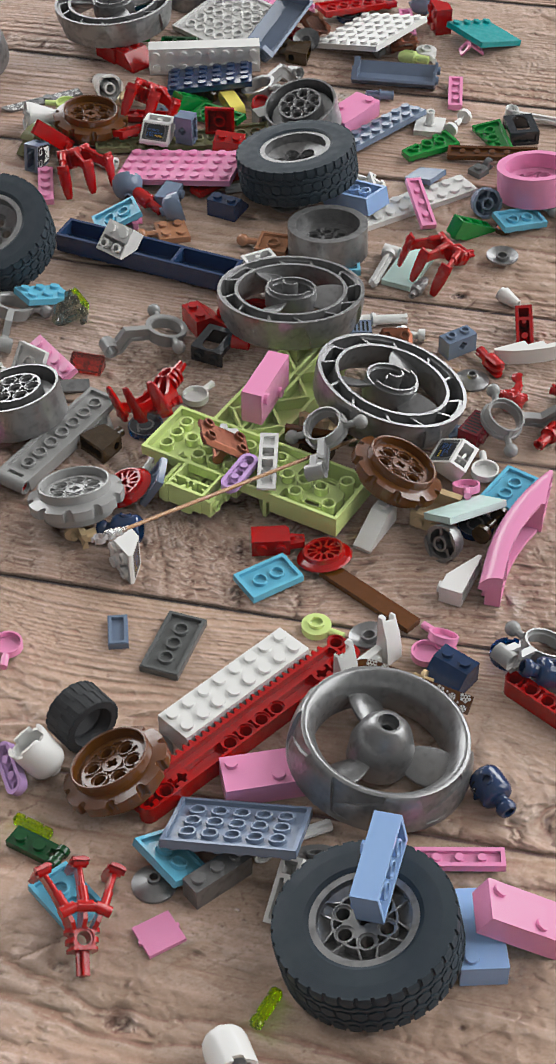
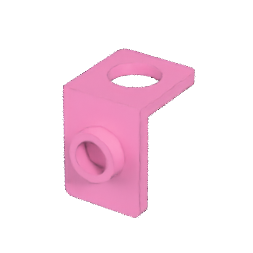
M466 40L459 48L461 56L471 47L481 55H484L483 49L469 40Z

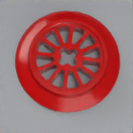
M129 467L114 474L121 479L125 491L123 501L117 503L116 508L131 505L145 494L151 483V474L148 470Z
M321 537L308 542L297 555V563L301 568L310 572H331L345 566L351 560L353 553L352 549L339 539Z

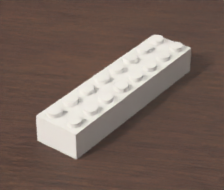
M259 38L148 42L150 75H169V71L173 68L185 69L189 66L197 68L201 65L213 66V64L217 63L224 65L228 62L240 63L245 60L252 62V72L260 71Z
M278 628L158 714L159 732L182 750L183 744L189 746L188 741H195V736H201V731L208 732L207 727H214L215 721L220 723V717L227 718V712L233 714V708L239 709V704H245L246 698L251 700V695H257V690L263 691L264 685L269 686V682H275V677H281L282 672L287 673L288 668L293 669L294 663L299 664L300 659L305 660V655H309V648L282 628Z

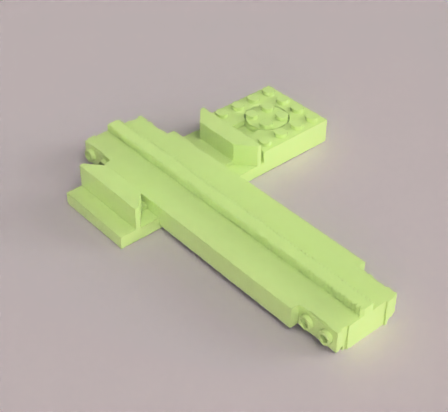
M322 347L306 350L278 351V353L289 355V384L284 390L283 397L279 398L262 425L242 420V389L215 417L181 405L141 445L142 454L154 458L155 465L162 457L168 459L166 473L168 474L165 476L164 483L159 489V498L180 506L221 490V479L238 460L227 454L221 464L213 463L212 447L203 444L200 437L199 419L205 420V418H210L218 427L224 423L227 424L228 428L238 429L246 437L249 453L256 455L257 458L259 456L260 433H279L277 468L311 455L309 452L287 445L285 441L286 423L298 425L299 412L306 411L311 413L319 408L314 397L313 379L316 362ZM347 369L340 371L341 376H345ZM309 460L277 472L276 491L257 490V480L243 485L235 493L229 494L224 492L183 508L181 511L187 514H192L195 511L211 518L215 512L220 510L221 505L225 501H228L230 497L237 499L243 492L259 499L261 512L265 517L270 512H273L336 537L371 493L362 485L355 469L333 461H329L327 478L308 482L304 475V466L309 464ZM258 467L248 479L257 476Z

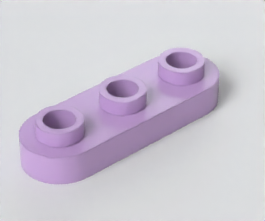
M251 453L241 455L221 479V489L247 480L258 467L257 456ZM242 486L237 487V488L232 489V490H229V491H227L226 493H229V494L235 493V492H237Z
M2 741L0 743V773L6 791L11 795L20 796L27 789V778L23 768L8 755L9 748L13 749L15 745Z

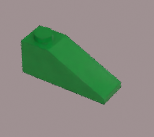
M175 90L172 97L181 100L178 112L180 110L191 112L204 102L212 103L210 99L201 95Z
M454 214L446 231L456 241H459V239L467 241L495 232V228L487 221Z

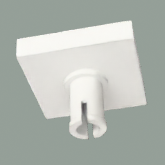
M427 109L426 116L416 120L413 135L432 137L434 134L440 135L446 124V118L435 117V110Z
M19 341L11 367L23 364L46 365L50 353L25 341Z

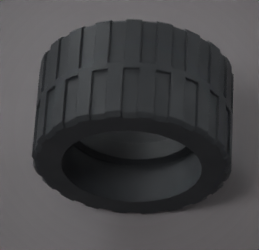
M86 680L78 681L63 689L51 703L46 715L47 729L70 751L78 753L94 737L113 729L118 718V707L93 682Z

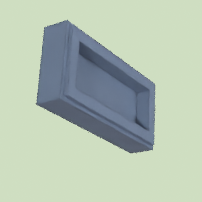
M128 615L107 616L108 649L129 648Z

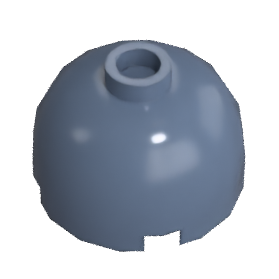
M411 0L408 2L410 8L416 14H429L427 6L430 0Z
M129 171L116 174L114 180H112L114 194L122 200L132 196L133 190L136 187H143L141 176L137 173L135 175L130 174Z
M491 187L479 188L471 197V209L477 216L483 219H490L492 212L500 211L502 208V198L499 192Z
M177 191L167 194L162 199V207L159 208L162 217L165 216L167 221H174L176 219L186 221Z

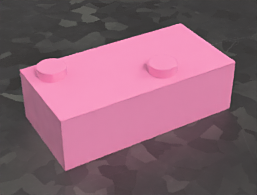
M355 92L338 103L342 117L341 125L350 131L359 129L362 125L368 124L379 116L380 100L360 92Z
M270 350L267 352L241 391V414L243 421L262 425L279 398L283 397L284 390L289 384V355Z
M286 748L219 758V775L225 800L264 803L305 796L291 775L286 758Z
M491 878L486 879L472 892L477 934L556 960L555 901Z

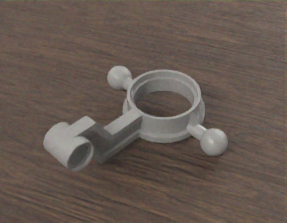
M280 63L267 75L252 78V87L236 89H241L247 101L252 103V99L256 95L262 94L269 97L274 90L281 86V84H276L281 79L287 83L303 78L304 69L300 66L292 65L287 67L285 64Z
M0 292V318L5 319L2 336H0V352L11 353L13 339L9 338L12 322L26 321L34 312L40 313L43 318H49L53 312L52 308L49 305L41 307L28 306L14 292ZM4 305H11L21 309H13Z
M150 304L147 308V313L150 317L146 320L145 325L123 327L115 338L104 336L99 341V347L107 358H114L122 354L131 342L149 340L158 346L172 347L176 354H182L186 349L183 337L187 334V325L175 316L160 314V307L157 304ZM167 328L177 332L178 334L166 335L159 333L154 329Z
M492 383L486 388V393L492 398V401L481 410V424L491 436L505 441L504 454L509 458H513L518 454V447L512 443V440L520 435L523 426L545 427L552 420H556V405L541 413L523 412L512 400L499 398L500 387L497 384ZM501 408L509 412L516 422V428L507 429L499 425L493 419L491 409Z
M325 406L314 410L307 416L301 432L295 430L286 432L285 440L288 444H296L299 439L305 438L308 445L317 450V454L310 455L309 464L304 466V475L308 482L328 477L330 449L336 447L344 440L349 428H365L368 425V419L365 415L358 414L353 420L348 421L345 415L336 408ZM327 417L339 419L338 425L332 433L322 438L312 437V430L320 420Z
M511 620L506 623L505 632L511 637H518L520 639L519 643L513 642L505 645L500 642L492 649L490 654L494 661L509 673L518 670L520 662L526 658L532 659L534 662L538 657L542 656L556 659V655L540 652L529 643L540 642L556 650V633L544 628H532L527 632H523L520 624L517 621Z

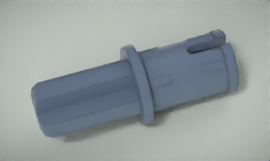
M381 89L379 91L366 90L365 95L372 96L378 100H393L394 91H381Z

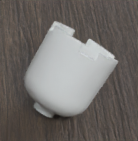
M38 723L33 729L30 726L27 727L13 740L16 744L13 749L9 748L8 755L32 777L41 780L55 776L60 772L64 760V751L42 725Z
M218 1025L206 1034L202 1042V1052L206 1064H259L247 1034L237 1025Z

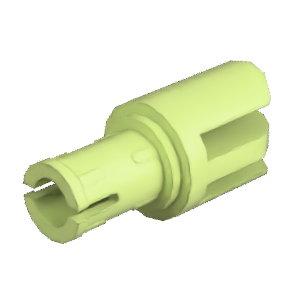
M403 50L398 54V60L402 63L429 64L430 56L419 55L417 51Z

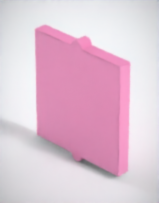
M168 910L132 927V932L138 940L139 947H143L149 959L187 941L180 929L179 922H175Z

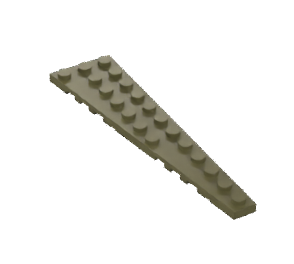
M267 121L239 124L235 126V132L246 134L247 138L261 129L268 128ZM205 128L197 129L198 139L193 146L176 143V137L172 139L168 147L139 143L140 136L128 137L125 140L115 138L106 141H94L96 152L99 154H105L109 151L111 153H131L134 149H182L184 151L195 149L197 151L212 150L215 134H205Z

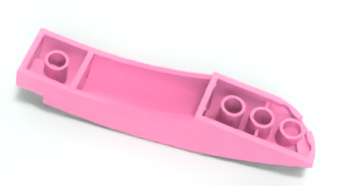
M553 470L547 471L523 492L505 514L496 529L486 554L478 589L482 590L481 596H485L484 605L500 607L506 579L514 561L527 542L537 532L542 531L552 487Z

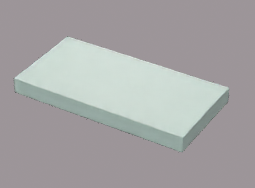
M420 249L412 250L401 267H398V258L381 279V284L410 292L411 286L423 277L434 260L427 262L418 278L411 282L409 280L410 273Z
M477 495L469 500L464 499L424 512V519L452 525L507 506V502L505 499Z

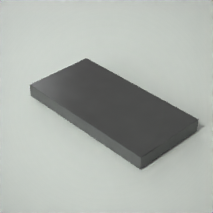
M169 611L144 656L139 670L178 681L207 626V620Z

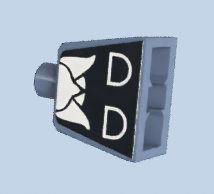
M34 139L24 143V166L26 171L38 173V168L45 166L49 162L51 146L48 142Z

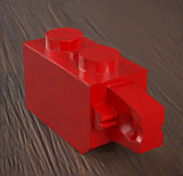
M286 525L251 527L252 557L276 556L280 553L290 555L291 549L304 548L305 546L304 534L290 533L289 527Z

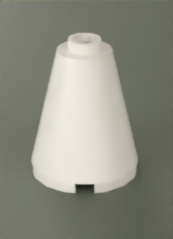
M98 73L92 79L98 96L106 97L115 102L119 93L123 91V82L114 74Z
M29 101L24 102L23 129L25 130L30 124L36 122L37 119L54 126L53 114L56 113V109Z

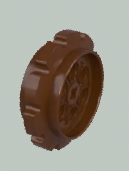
M81 95L67 100L56 109V113L53 114V124L58 128L59 132L75 141V143L95 145L94 141L115 139L116 137H113L112 131L127 127L128 115H121V107L111 99L98 95Z
M381 435L376 438L367 436L362 438L352 451L351 461L356 465L355 471L360 482L373 496L386 504L398 508H415L416 506L425 508L432 505L441 492V481L436 478L438 474L431 459L420 448L405 439L392 435Z
M131 726L105 731L85 744L75 756L70 772L66 774L63 783V790L67 795L66 799L77 813L82 815L87 812L90 817L114 816L131 811L144 803L156 791L165 777L164 770L170 766L171 751L163 736L153 728L145 730L143 726Z

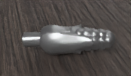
M422 277L411 286L408 295L410 299H414L423 293L428 285L429 278Z

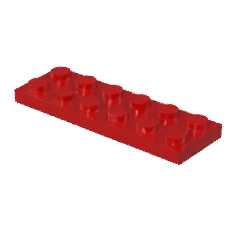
M331 0L315 3V9L320 11L326 18L345 16L346 14L355 15L360 12L380 11L381 9L390 10L397 7V1Z

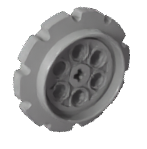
M75 466L55 471L44 477L39 482L36 490L30 492L27 502L30 514L34 518L44 520L48 525L57 528H79L95 524L107 518L117 507V503L123 501L125 491L121 479L116 475L109 474L106 470L95 466Z

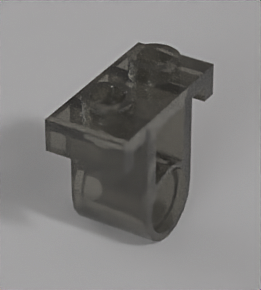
M71 289L65 291L64 300L52 307V322L57 326H64L80 318L81 325L87 323L89 315L87 308L82 306L79 297Z

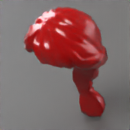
M518 372L511 376L512 381L515 383L514 387L509 390H500L499 398L512 400L522 409L523 405L528 401V395L521 393L523 390V373Z

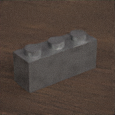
M219 854L182 878L183 895L197 910L250 876L252 874V857L250 855Z

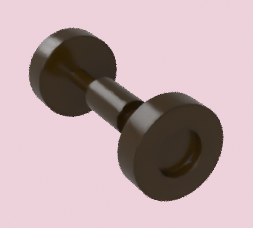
M501 508L490 512L491 520L486 525H477L472 530L473 539L480 544H486L492 537L491 530L500 524L508 510Z

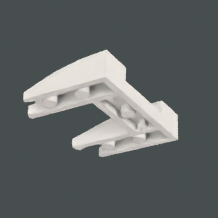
M391 612L387 621L384 615L378 616L377 643L359 658L356 657L353 641L348 638L344 642L346 645L345 653L340 654V656L336 653L334 654L333 674L352 667H358L357 660L372 659L391 665L402 657L401 636L396 615Z

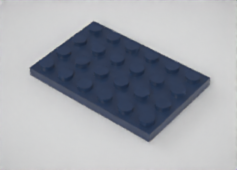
M245 60L240 63L228 62L224 65L217 63L213 64V66L201 65L197 68L192 66L185 69L173 68L169 71L167 92L173 95L174 90L185 93H198L252 87V62Z

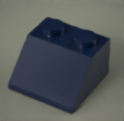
M213 192L207 198V215L231 222H236L249 208V204L242 199L221 194L220 192Z
M445 644L433 655L426 670L429 671L428 677L433 678L435 683L465 693L478 680L480 663Z

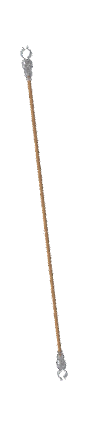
M352 438L350 440L338 444L336 447L330 449V451L350 444L352 442H355L359 439ZM310 455L129 526L107 529L103 534L97 533L94 537H91V543L94 540L95 545L104 544L106 540L113 541L117 537L122 536L127 530L309 460Z

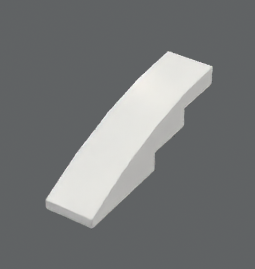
M521 341L494 348V353L505 364L546 362L556 359V342L546 344L544 341L527 344L526 341Z
M260 433L257 475L277 468L279 433ZM277 472L258 479L257 490L276 491Z

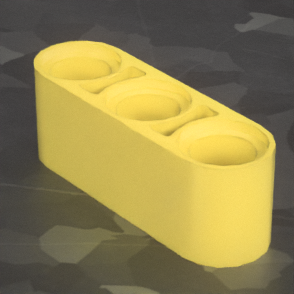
M233 89L218 93L220 104L223 107H233L235 111L246 114L244 103Z

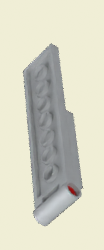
M89 387L68 406L66 416L57 426L42 435L32 438L0 467V484L21 494H27L29 490L32 491L44 477L49 475L78 448L79 435L94 428L114 409L108 394Z

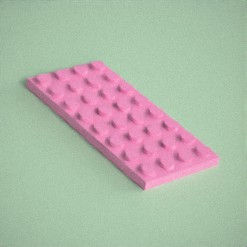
M134 149L118 173L129 171L133 175L137 173L141 176L143 185H163L168 180L183 183V186L230 187L238 173L236 162L237 150L197 151L193 149L184 151L182 149Z

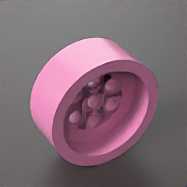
M543 150L522 151L502 158L497 164V191L502 198V203L525 210L555 208L556 152Z

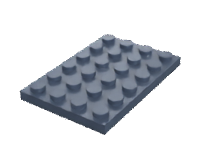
M182 796L159 838V847L169 850H190L191 852L206 851L214 854L258 856L259 858L296 859L313 816V807Z

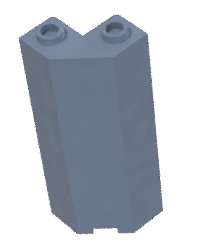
M276 0L248 36V38H259L261 61L267 62L275 55L313 4V0Z
M355 56L354 65H352L351 82L356 84L435 90L436 85L439 83L438 75L441 73V67H439L438 62H435V65L361 60V56Z

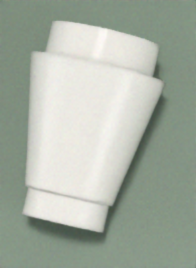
M502 287L496 294L498 302L514 309L515 306L521 304V300L509 288Z

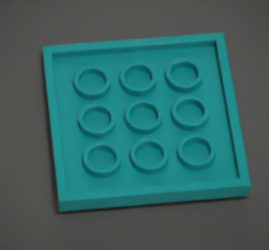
M483 18V20L464 19L463 21H447L446 27L480 48L520 46L522 41L491 23V20Z

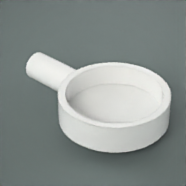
M425 44L416 48L419 55L430 56V61L433 64L437 62L435 58L437 49L434 46Z
M211 380L204 386L192 385L185 388L182 393L183 402L190 407L205 405L209 401L208 391L215 386V382Z
M481 450L479 451L480 460L472 464L471 476L479 482L490 483L499 475V466L494 461L488 460L486 451Z

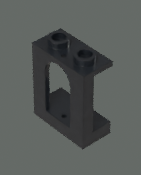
M532 113L503 116L502 124L507 129L513 146L539 144L540 130ZM529 127H530V129H523V130H517V129H516V128H529Z
M209 323L191 344V359L222 368L223 357L231 348L233 333L228 328ZM206 340L220 344L214 349H207L203 346Z

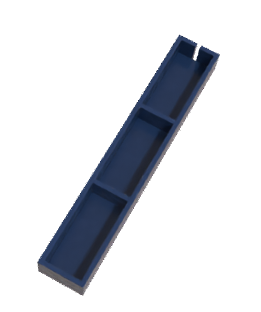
M70 218L56 233V245L59 251L217 290L218 283L225 273L243 264V260L147 236H143L136 251L120 260L96 248L106 226Z

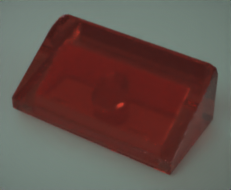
M73 351L71 354L70 363L78 370V373L101 376L106 367L105 356L77 351Z

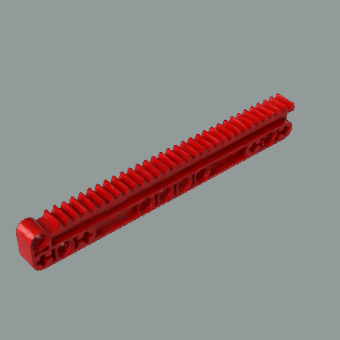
M341 635L329 636L327 646L324 648L318 646L317 652L312 650L311 656L305 655V660L300 659L299 664L294 663L293 669L288 668L287 673L282 672L281 677H275V682L270 681L269 686L264 685L263 691L257 690V695L252 694L251 700L246 698L245 704H239V709L233 708V714L227 712V718L220 717V723L215 721L214 727H207L208 732L201 731V736L196 735L195 741H188L189 746L183 744L182 751L176 749V756L171 754L170 766L164 770L165 777L156 791L144 803L134 808L139 813L141 821L147 824L158 821L178 805L182 796L190 797L218 776L220 757L247 754L290 722L299 703L308 691L333 674L334 654L336 653L340 656V654L345 653L346 645L344 642L347 639ZM354 645L356 657L359 658L360 650Z

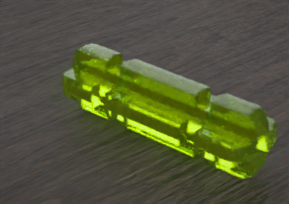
M76 287L70 289V295L82 310L89 309V302Z
M20 812L13 817L14 825L23 826L48 840L54 834L53 828L47 825L43 826V823L33 818H26V815Z
M276 986L270 988L267 993L268 996H265L257 1008V1013H254L249 1020L252 1028L256 1030L262 1029L265 1024L264 1021L269 1018L277 1006L276 1003H279L283 997L281 989Z

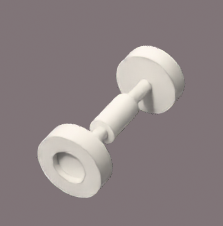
M461 109L457 113L458 119L454 123H446L443 130L446 129L454 137L458 133V126L461 123L466 124L472 119V114L468 109Z

